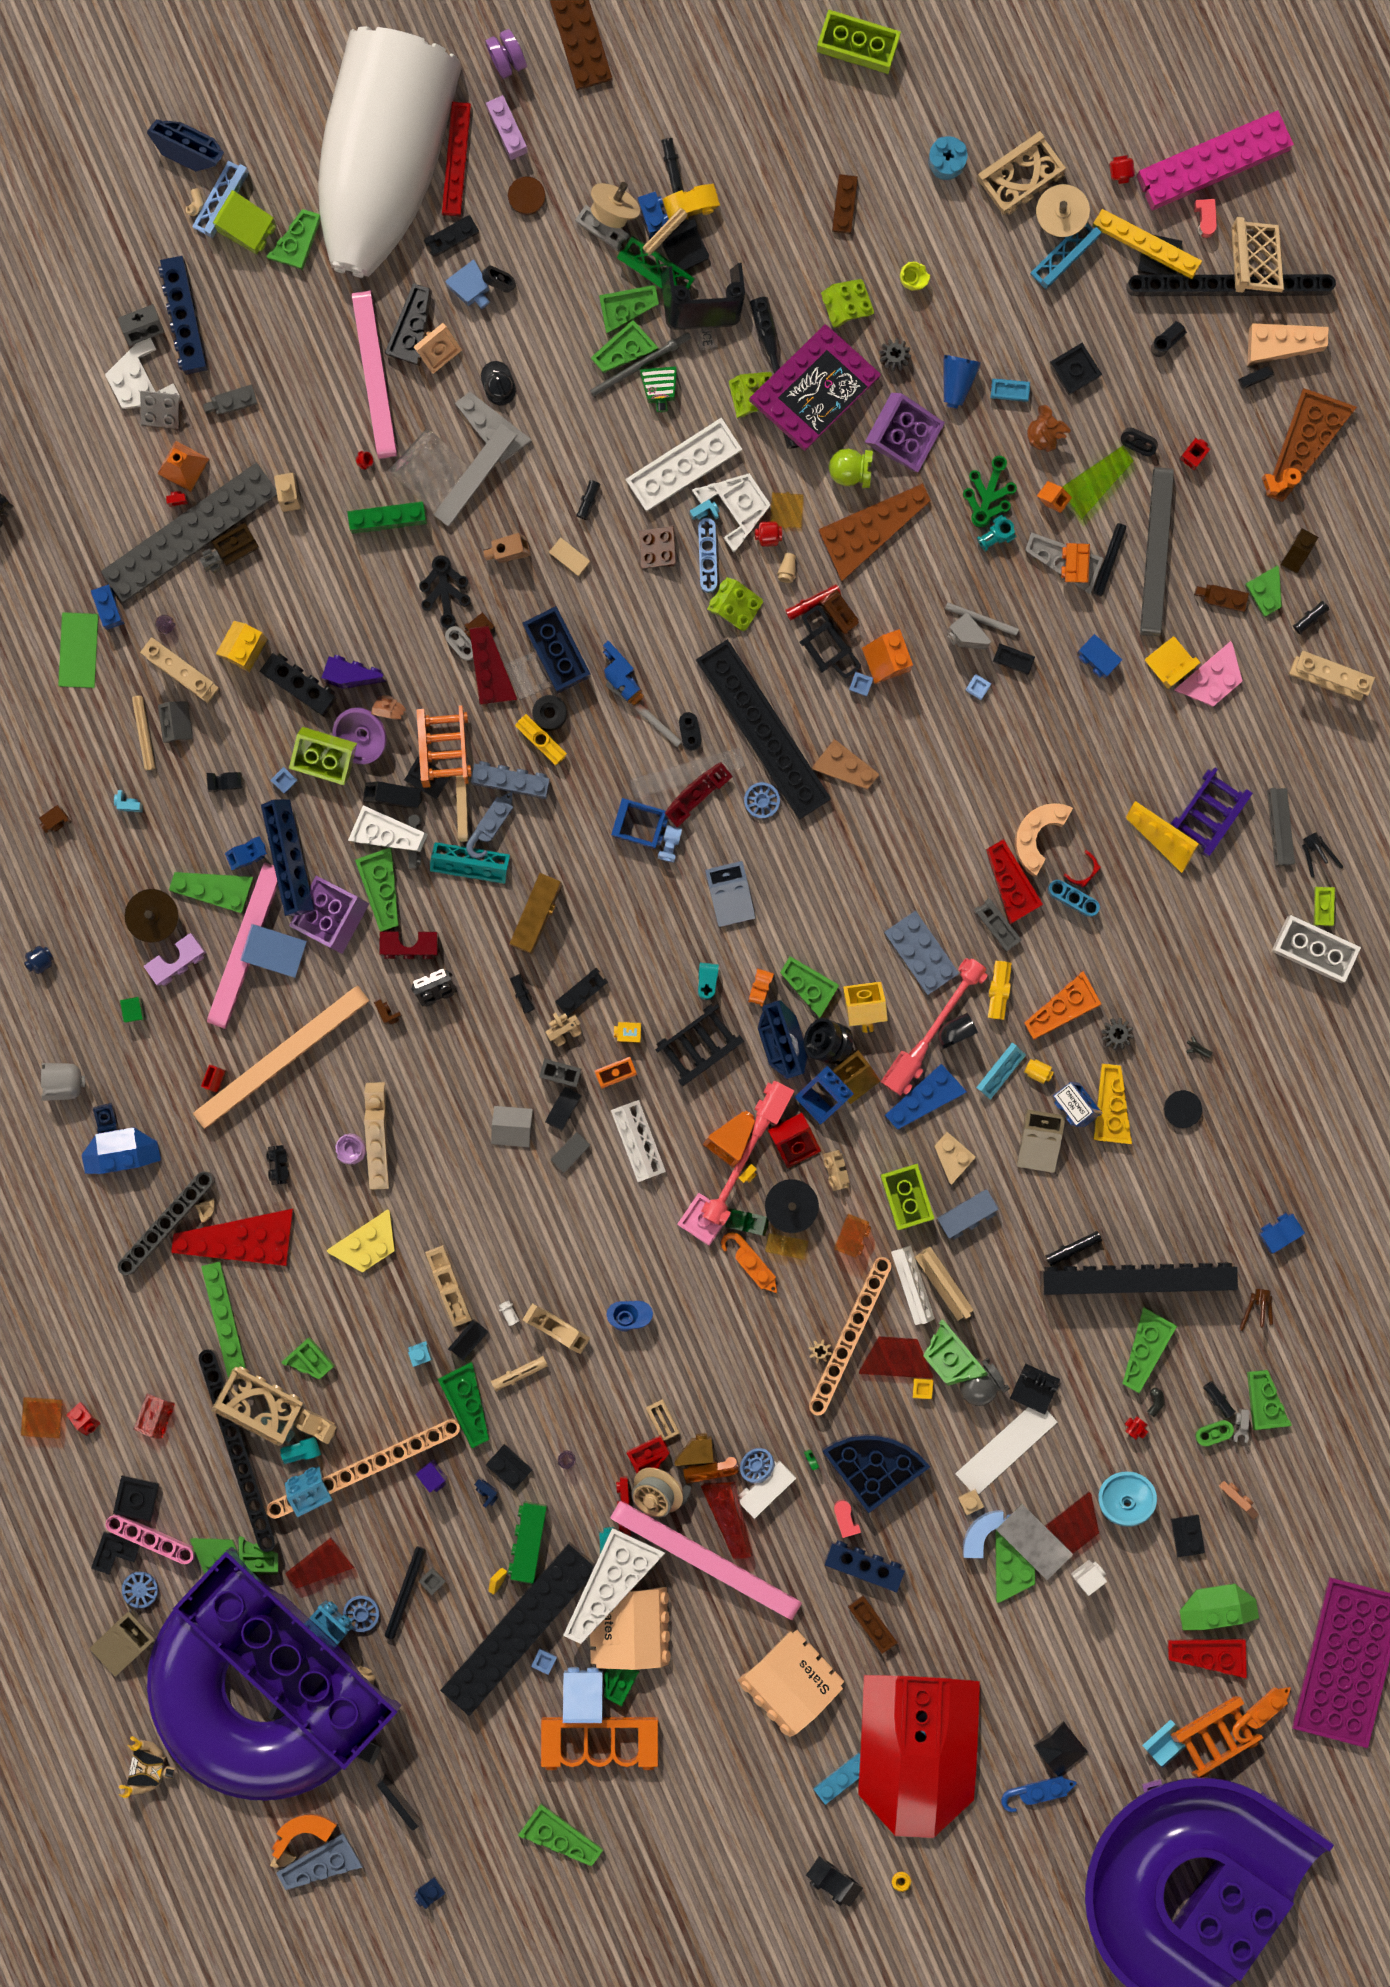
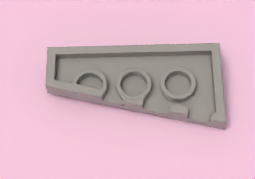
M471 392L455 403L485 443L489 441L501 423L518 435L500 458L501 464L532 441Z
M1031 532L1025 551L1061 575V567L1065 566V559H1062V547H1066V544ZM1090 553L1088 583H1072L1091 594L1103 558Z

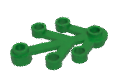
M1000 455L992 460L991 466L993 471L987 489L980 478L981 474L979 471L973 470L969 474V480L975 484L983 500L981 507H979L974 498L975 493L973 489L967 488L963 492V498L968 500L973 510L971 516L972 523L979 528L987 526L991 517L1001 512L1006 513L1011 508V504L1007 500L1001 501L999 506L988 510L989 504L1007 494L1012 495L1017 490L1016 484L1009 482L1005 487L994 492L1000 472L1005 470L1007 466L1006 458ZM998 461L1002 463V467L1000 468L996 467L995 463ZM973 473H976L978 475V479H972L971 475ZM1010 485L1014 487V491L1012 492L1008 491L1007 487ZM970 491L972 496L966 497L965 493ZM1003 503H1006L1008 505V509H1002L1001 505ZM982 515L984 520L978 521L977 516Z

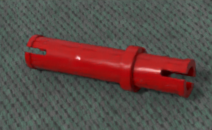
M835 584L809 599L800 600V603L785 610L789 620L792 621L817 605L821 606L819 601L835 589L841 595L840 589Z

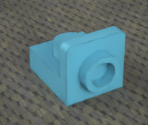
M708 499L690 510L689 514L693 520L696 518L701 520L710 511L716 520L719 518L718 513L720 510L715 502L711 503Z
M118 790V794L114 796V806H117L116 809L119 811L142 812L143 804L138 802V799L127 798L125 802V792Z

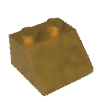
M707 1433L696 1434V1438H692L675 1458V1466L713 1463L712 1437L707 1436Z

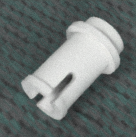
M509 1300L499 1305V1311H502L508 1326H511L520 1320L512 1307L513 1303H510Z

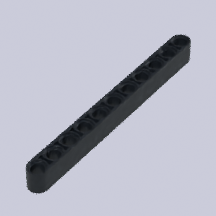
M1235 274L1194 275L1192 279L1185 275H1134L1129 279L1126 290L1131 296H1325L1332 292L1336 286V280L1329 274H1283V283L1286 281L1292 284L1291 289H1287L1284 286L1282 292L1253 289L1236 292V287L1230 289L1226 285L1227 282L1235 284ZM1261 274V275L1265 278V277H1267L1269 274ZM1254 275L1250 277V282L1252 283L1261 282ZM1273 277L1267 280L1273 285H1278V282ZM1304 281L1311 284L1310 289H1306L1303 286ZM1323 281H1326L1330 284L1329 289H1326L1322 286ZM1137 282L1140 284L1141 288L1134 289L1132 288L1131 283ZM1176 282L1178 289H1172L1169 283ZM1195 282L1197 289H1191L1188 283ZM1214 282L1216 288L1210 289L1207 283ZM1150 283H1158L1159 289H1153Z
M208 1349L203 1350L199 1354L198 1359L214 1406L217 1400L216 1391L223 1389L226 1379L217 1352ZM207 1352L213 1356V1361L209 1364L204 1361V1355ZM212 1371H216L219 1374V1379L216 1382L210 1379ZM229 1390L222 1402L226 1405L232 1400ZM216 1413L258 1547L264 1552H269L277 1546V1537L266 1511L267 1506L242 1428ZM230 1426L235 1427L237 1430L234 1437H230L227 1433ZM235 1445H240L243 1449L242 1454L239 1456L233 1452ZM242 1463L248 1465L249 1470L246 1474L241 1473L239 1470V1466ZM247 1482L254 1484L253 1492L246 1491L245 1485ZM253 1500H257L260 1503L261 1507L258 1511L253 1510L251 1507ZM259 1519L266 1521L265 1529L258 1528L257 1521ZM265 1537H268L272 1540V1546L270 1548H267L263 1545V1539Z

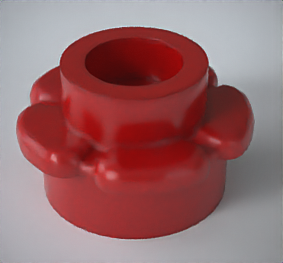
M360 451L356 457V463L361 469L366 470V468L372 466L373 457L367 451Z

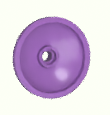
M363 708L348 709L337 717L333 726V736L357 743L353 763H371L378 759L385 750L387 742L385 728L376 715H372L369 710Z

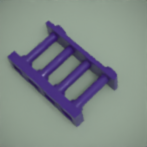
M1216 767L1206 771L1202 777L1205 781L1180 817L1176 816L1170 823V825L1202 845L1203 851L1201 854L1205 857H1209L1253 794L1248 789L1238 792L1214 776L1218 770ZM1209 782L1234 798L1236 803L1232 808H1227L1204 792ZM1198 798H1201L1223 814L1225 819L1221 824L1214 822L1193 807ZM1188 813L1212 829L1214 835L1211 839H1205L1182 823Z

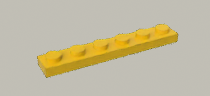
M1104 209L1100 211L1093 222V228L1097 227L1101 232L1191 279L1202 264V260Z

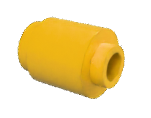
M1030 1059L1024 1073L1028 1074V1077L1042 1084L1045 1081L1049 1082L1054 1072L1051 1071V1066L1037 1059L1035 1061Z

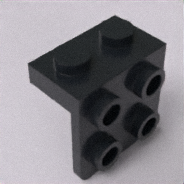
M685 219L661 244L669 261L684 271L709 259V253L697 231V224L694 219L690 221Z

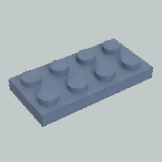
M916 911L884 932L927 995L959 974Z

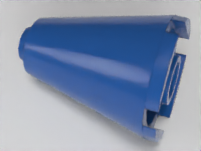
M944 355V402L947 403V407L958 409V405H963L980 369L981 362Z

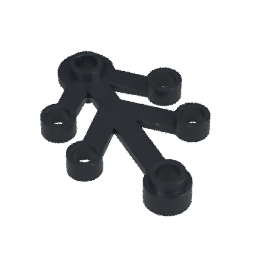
M440 555L432 561L433 570L425 580L419 583V588L422 592H429L431 589L430 584L439 575L440 583L429 597L422 601L421 607L424 611H431L433 603L441 594L443 615L440 618V623L443 628L449 629L456 624V619L451 614L449 593L458 599L463 607L469 606L471 599L468 595L462 594L448 583L447 575L456 580L461 588L467 587L469 581L466 576H461L451 568V562L446 556ZM440 562L445 563V567L442 569L438 567ZM460 579H465L466 584H459ZM424 583L428 584V588L426 590H423L421 588L422 584ZM464 597L469 599L466 604L461 602ZM429 602L431 606L424 608V603ZM448 618L452 620L450 625L445 624V620Z

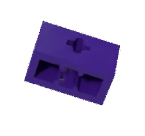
M434 1459L415 1474L429 1493L433 1490L438 1492L446 1485L445 1480L448 1478Z

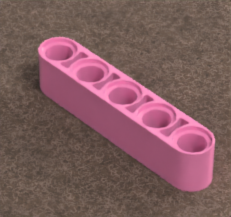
M114 1514L106 1520L105 1525L109 1532L176 1562L188 1564L196 1557V1553L191 1545L126 1516ZM113 1518L120 1521L119 1528H114L111 1525ZM130 1526L137 1528L138 1534L136 1536L130 1535ZM148 1534L154 1535V1544L147 1542L146 1537ZM165 1542L172 1543L173 1550L171 1552L165 1550ZM183 1550H188L191 1553L190 1559L182 1557Z

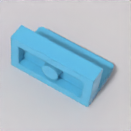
M1169 1720L1142 1745L1162 1768L1186 1747L1181 1742L1173 1741L1171 1734L1179 1730V1728L1172 1720Z

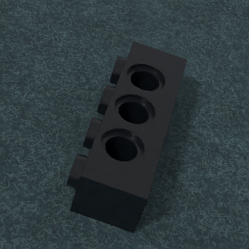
M272 653L259 672L324 717L337 699L334 696L335 692L328 686L323 688L318 685L319 680L312 675L309 677L305 676L302 673L304 670L296 664L293 666L288 664V659L282 654L278 653V655ZM282 668H287L289 671L286 677L279 676V671ZM297 679L304 680V685L301 688H296L294 685ZM313 690L320 691L317 699L310 698V693Z

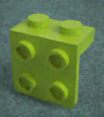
M862 279L832 284L821 292L833 328L840 327L849 320L874 314V309Z
M726 577L720 584L717 594L710 600L707 610L712 614L723 617L739 630L746 631L763 604V599L739 581Z

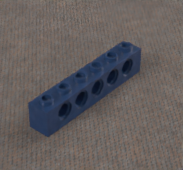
M183 256L160 260L161 266L158 267L160 278H164L165 285H162L164 296H168L169 303H166L168 315H171L173 320L170 322V328L172 333H175L177 339L174 340V347L176 352L179 351L180 358L177 359L179 369L183 370L185 375L207 371L208 368L185 259ZM178 275L179 279L177 282H170L172 276ZM176 294H183V298L180 301L174 300ZM186 312L187 316L184 319H178L179 313ZM185 330L191 331L190 336L187 338L181 337ZM188 349L195 350L192 356L185 355Z
M274 799L261 804L285 916H293L314 911L290 799Z

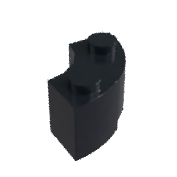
M820 1856L806 1874L811 1880L810 1884L818 1890L822 1888L833 1896L832 1900L840 1906L845 1904L850 1907L863 1889L849 1875L842 1873L835 1865Z

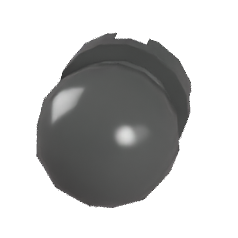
M988 1357L982 1361L984 1365L982 1367L988 1373L986 1376L960 1382V1392L963 1398L974 1406L987 1405L994 1400L998 1391L1001 1390L1005 1393L1010 1389L1007 1384L1003 1385L1005 1383L1004 1379L993 1363L989 1366L990 1360Z

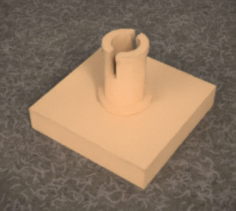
M444 323L432 332H426L427 336L414 346V349L432 374L462 351Z

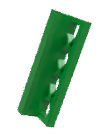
M634 236L630 238L625 249L620 251L617 256L620 261L661 289V266H672L674 285H678L677 277L683 276L689 280L685 286L689 290L695 280L690 274L656 251L651 255L655 257L657 265L650 266L647 264L645 256L649 254L644 253L643 246L645 244ZM633 243L640 247L641 254L634 255L629 251Z

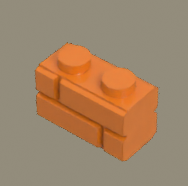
M1066 543V547H1062V559H1065V566L1061 567V578H1065V582L1088 583L1090 544Z
M631 1057L594 1071L601 1089L637 1075Z

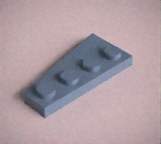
M343 1832L277 1871L276 1874L285 1890L333 1875L346 1873L353 1869H359L363 1865Z

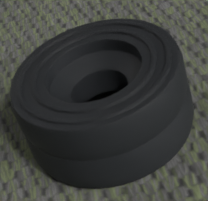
M546 695L535 702L532 715L535 723L540 728L552 731L560 728L565 723L567 709L560 698L554 695ZM547 708H553L555 715L552 718H547L544 715V711Z

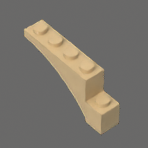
M385 1082L366 1083L364 1091L366 1108L364 1125L370 1189H389Z

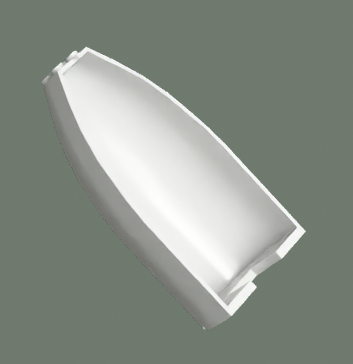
M367 26L358 27L357 31L352 29L349 33L325 126L318 180L319 213L323 237L331 267L336 272L345 273L347 270L352 271V275L355 277H369L388 257L406 233L430 185L456 92L461 64L454 54L448 55L444 47L436 43L429 45L424 41V38L382 27H377L375 31Z

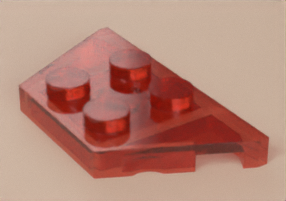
M878 1336L874 1346L859 1369V1374L933 1379V1374L916 1338Z
M1090 1491L1044 1525L1072 1554L1099 1534Z

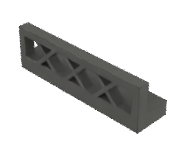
M1270 788L1267 790L1274 864L1275 866L1295 864L1287 788Z

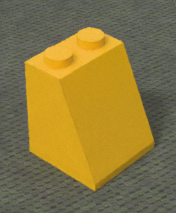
M233 621L216 655L250 673L268 639L262 632L246 623Z

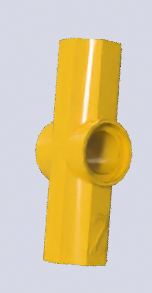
M527 714L515 724V727L555 766L566 757L567 753ZM540 735L546 737V742L542 745L536 743V738Z
M995 961L993 980H991L989 989L990 1002L987 1018L1004 1020L1006 1002L1009 999L1010 993L1009 980L1012 965L1010 962Z

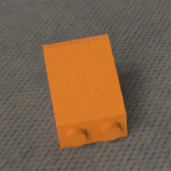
M900 629L884 634L862 648L874 684L910 672L913 667Z

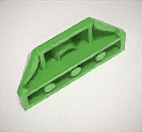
M1235 1583L1196 1589L1185 1605L1179 1610L1182 1630H1207L1244 1624L1259 1619L1256 1599Z

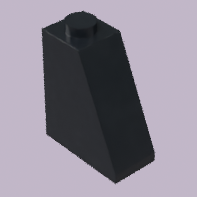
M379 781L365 783L363 802L413 809L418 808L421 804L422 794H420L421 789Z

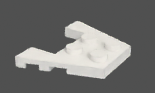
M151 338L136 343L105 374L123 410L141 407V390L155 392L139 358L157 350ZM174 384L159 390L160 393H177L179 395Z
M750 473L692 490L700 504L719 495L740 526L724 537L733 553L739 548L771 506Z

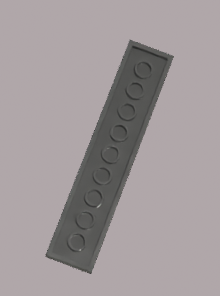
M256 462L107 566L101 573L120 600L125 603L277 496L276 488Z

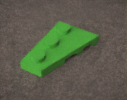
M651 285L599 295L606 334L657 306L659 302L656 286Z
M1268 1370L1247 1372L1253 1430L1292 1426L1284 1411L1285 1408L1276 1393L1277 1390Z

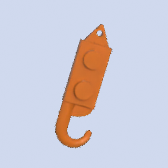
M734 1232L724 1235L721 1240L723 1251H727L726 1241L734 1239L740 1246L735 1256L739 1264L761 1290L766 1289L777 1293L776 1276L743 1237Z
M1291 1687L1271 1689L1246 1711V1714L1233 1726L1232 1732L1235 1740L1240 1743L1249 1742L1251 1740L1250 1737H1240V1729L1245 1724L1254 1729L1261 1728L1288 1704L1287 1699Z

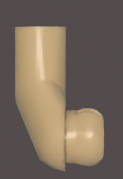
M199 188L191 190L193 202L186 207V213L190 216L198 215L204 206Z

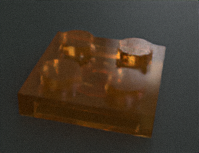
M23 1397L21 1436L61 1438L63 1399Z

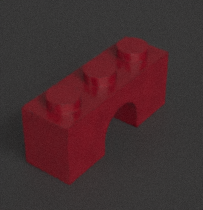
M380 932L379 955L384 956V959H396V956H403V959H415V956H422V959H434V956H438L439 933L418 932L416 944L411 947H405L401 943L400 932Z

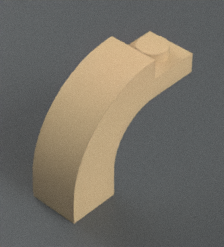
M533 1303L523 1318V1321L550 1335L579 1354L582 1353L590 1339L589 1336Z

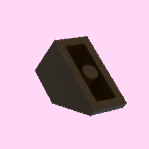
M1301 528L1280 565L1297 574L1319 537Z

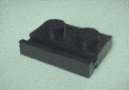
M418 756L404 781L421 789V791L437 800L451 777L434 778V780H430L431 787L423 788L420 773V757ZM429 763V769L441 770Z
M506 1444L486 1463V1466L513 1491L533 1470Z
M1199 1515L1171 1518L1177 1558L1205 1553Z

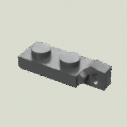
M251 384L216 395V397L211 398V402L203 404L206 414L216 412V415H224L256 405L258 402Z

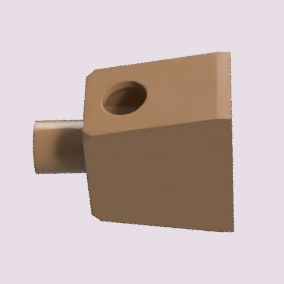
M520 533L491 541L492 547L483 550L486 561L495 559L500 563L531 556L527 537Z

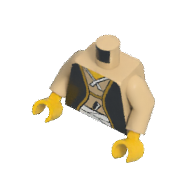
M134 1736L130 1738L135 1742L132 1746L127 1745L134 1751L127 1785L130 1786H119L120 1789H125L123 1794H118L120 1797L127 1798L130 1795L143 1794L154 1790L156 1786L161 1784L162 1777L173 1779L175 1767L165 1766L166 1756L163 1755V1751L154 1742L138 1740Z

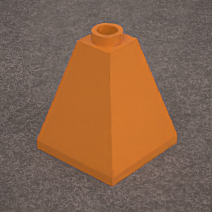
M175 441L157 474L191 492L209 458Z
M748 1111L741 1112L710 1134L703 1145L733 1168L742 1157L755 1123V1117Z

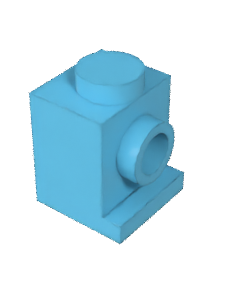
M427 1341L408 1347V1354L413 1367L433 1359Z

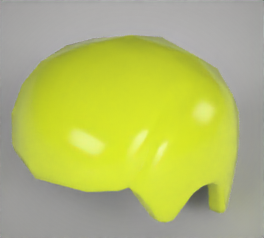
M914 261L908 262L901 268L900 281L905 288L910 291H916L928 285L930 274L927 273L925 265Z

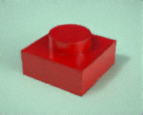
M181 491L171 492L169 496H166V502L169 507L188 504L186 494Z

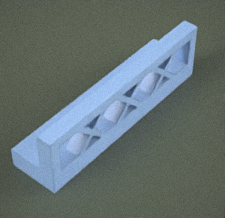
M228 160L192 226L194 229L211 238L214 237L217 230L213 221L231 190L239 192L249 174L247 167L241 164L238 166ZM231 167L236 172L232 179L228 180L227 173ZM227 184L228 187L223 196L219 197V187ZM219 201L214 212L210 213L209 205L212 202ZM210 218L205 228L198 226L202 219Z

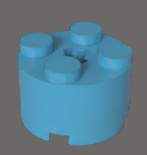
M951 136L940 137L934 142L930 149L928 165L937 178L951 180L964 171L968 156L965 144ZM946 156H950L949 161L946 160Z

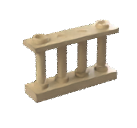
M152 637L140 652L149 661L207 703L210 702L219 690V687L213 684L214 682Z
M1303 650L1300 657L1295 656L1288 674L1357 701H1361L1363 695H1369L1375 677Z

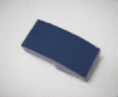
M112 1103L93 1107L98 1133L118 1130Z

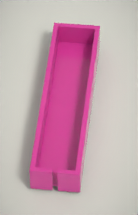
M1277 110L1139 170L1136 177L1143 192L1147 191L1145 197L1153 211L1289 152L1294 144Z

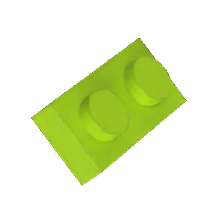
M1314 887V926H1334L1335 887Z

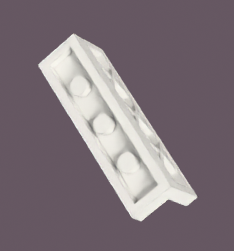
M639 1100L611 1110L637 1182L666 1172ZM629 1107H635L636 1117L631 1114ZM638 1125L642 1127L643 1135L638 1132ZM645 1143L650 1147L649 1153L645 1151ZM652 1161L656 1163L658 1168L656 1172H653L651 1167Z
M907 1246L892 1251L891 1253L915 1325L925 1324L934 1320L935 1317L912 1247Z

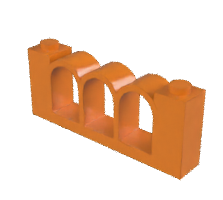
M542 1717L541 1767H545V1770H557V1767H561V1763L569 1767H575L582 1764L585 1759L593 1766L602 1767L614 1759L620 1766L629 1767L638 1763V1767H642V1770H654V1767H658V1717H603L602 1723H563V1717ZM561 1728H584V1753L580 1758L571 1760L563 1755L561 1749ZM588 1728H611V1753L607 1758L598 1760L590 1755L588 1749ZM615 1728H638V1753L634 1758L625 1760L616 1753Z

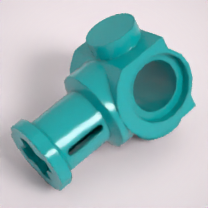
M1000 515L993 520L994 525L989 528L990 531L976 538L985 552L997 542L999 544L1005 541L1009 543L1017 538L1014 524L1011 520ZM1007 525L1010 528V532H1001L1000 526Z

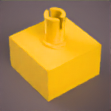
M881 982L843 987L849 1026L862 1025V1032L868 1033L867 1026L869 1027V1032H873V1023L888 1021L886 1001Z

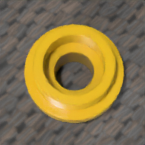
M905 1872L895 1873L892 1877L893 1888L900 1892L909 1889L911 1885L910 1876ZM903 1878L905 1880L904 1884H898V1879Z

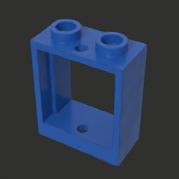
M622 798L611 836L656 849L657 845H661L663 835L660 834L662 827L666 828L669 818L665 815V810ZM628 807L660 816L652 842L621 833Z
M826 1066L795 1098L821 1125L854 1093ZM817 1082L837 1101L832 1108L812 1088Z

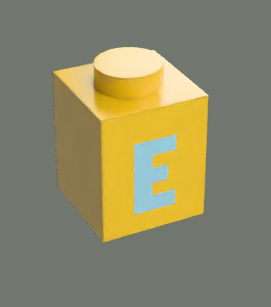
M618 1022V1026H614V1038H617V1042L641 1043V1023Z

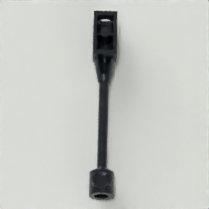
M759 297L751 300L749 306L758 341L762 342L770 357L773 373H775L780 368L777 358V331L768 297ZM783 432L787 449L798 448L799 446Z

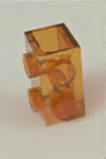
M847 1213L834 1250L854 1258L857 1255H861L864 1244L861 1243L863 1238L868 1237L871 1226H868L870 1222Z

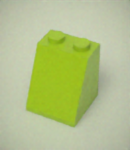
M231 190L213 221L218 233L256 255L259 250L262 251L267 243L265 241L269 234L272 235L276 228L274 217L233 190Z

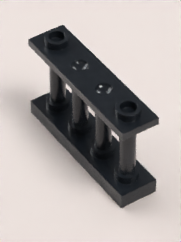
M710 1004L703 1009L704 1014L669 1040L664 1038L656 1044L658 1046L655 1049L656 1052L659 1053L663 1050L680 1073L681 1079L678 1082L682 1087L744 1042L740 1035L738 1037L732 1035L715 1011L719 1008L718 1004L715 1006ZM709 1016L726 1038L725 1042L727 1045L723 1048L717 1047L699 1022ZM693 1027L711 1050L710 1054L712 1056L707 1060L704 1057L701 1058L684 1035ZM676 1039H679L696 1062V1068L692 1071L686 1070L669 1047V1044Z

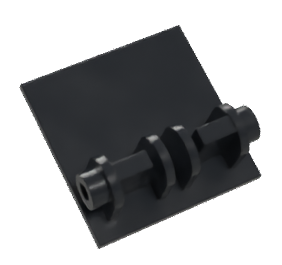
M1025 1363L1010 1399L1045 1415L1052 1397L1059 1387L1060 1379Z

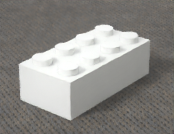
M1290 915L1284 922L1272 952L1334 981L1345 983L1361 947Z

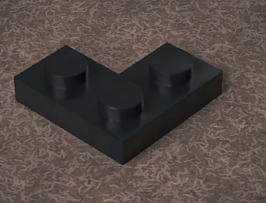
M104 1531L91 1569L110 1575L116 1557L135 1562L140 1545Z

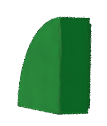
M808 1449L804 1454L814 1471L819 1468V1465L812 1451Z

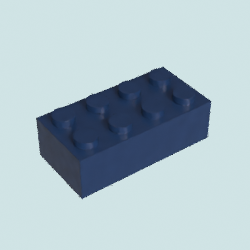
M557 606L522 623L557 694L591 677V673Z

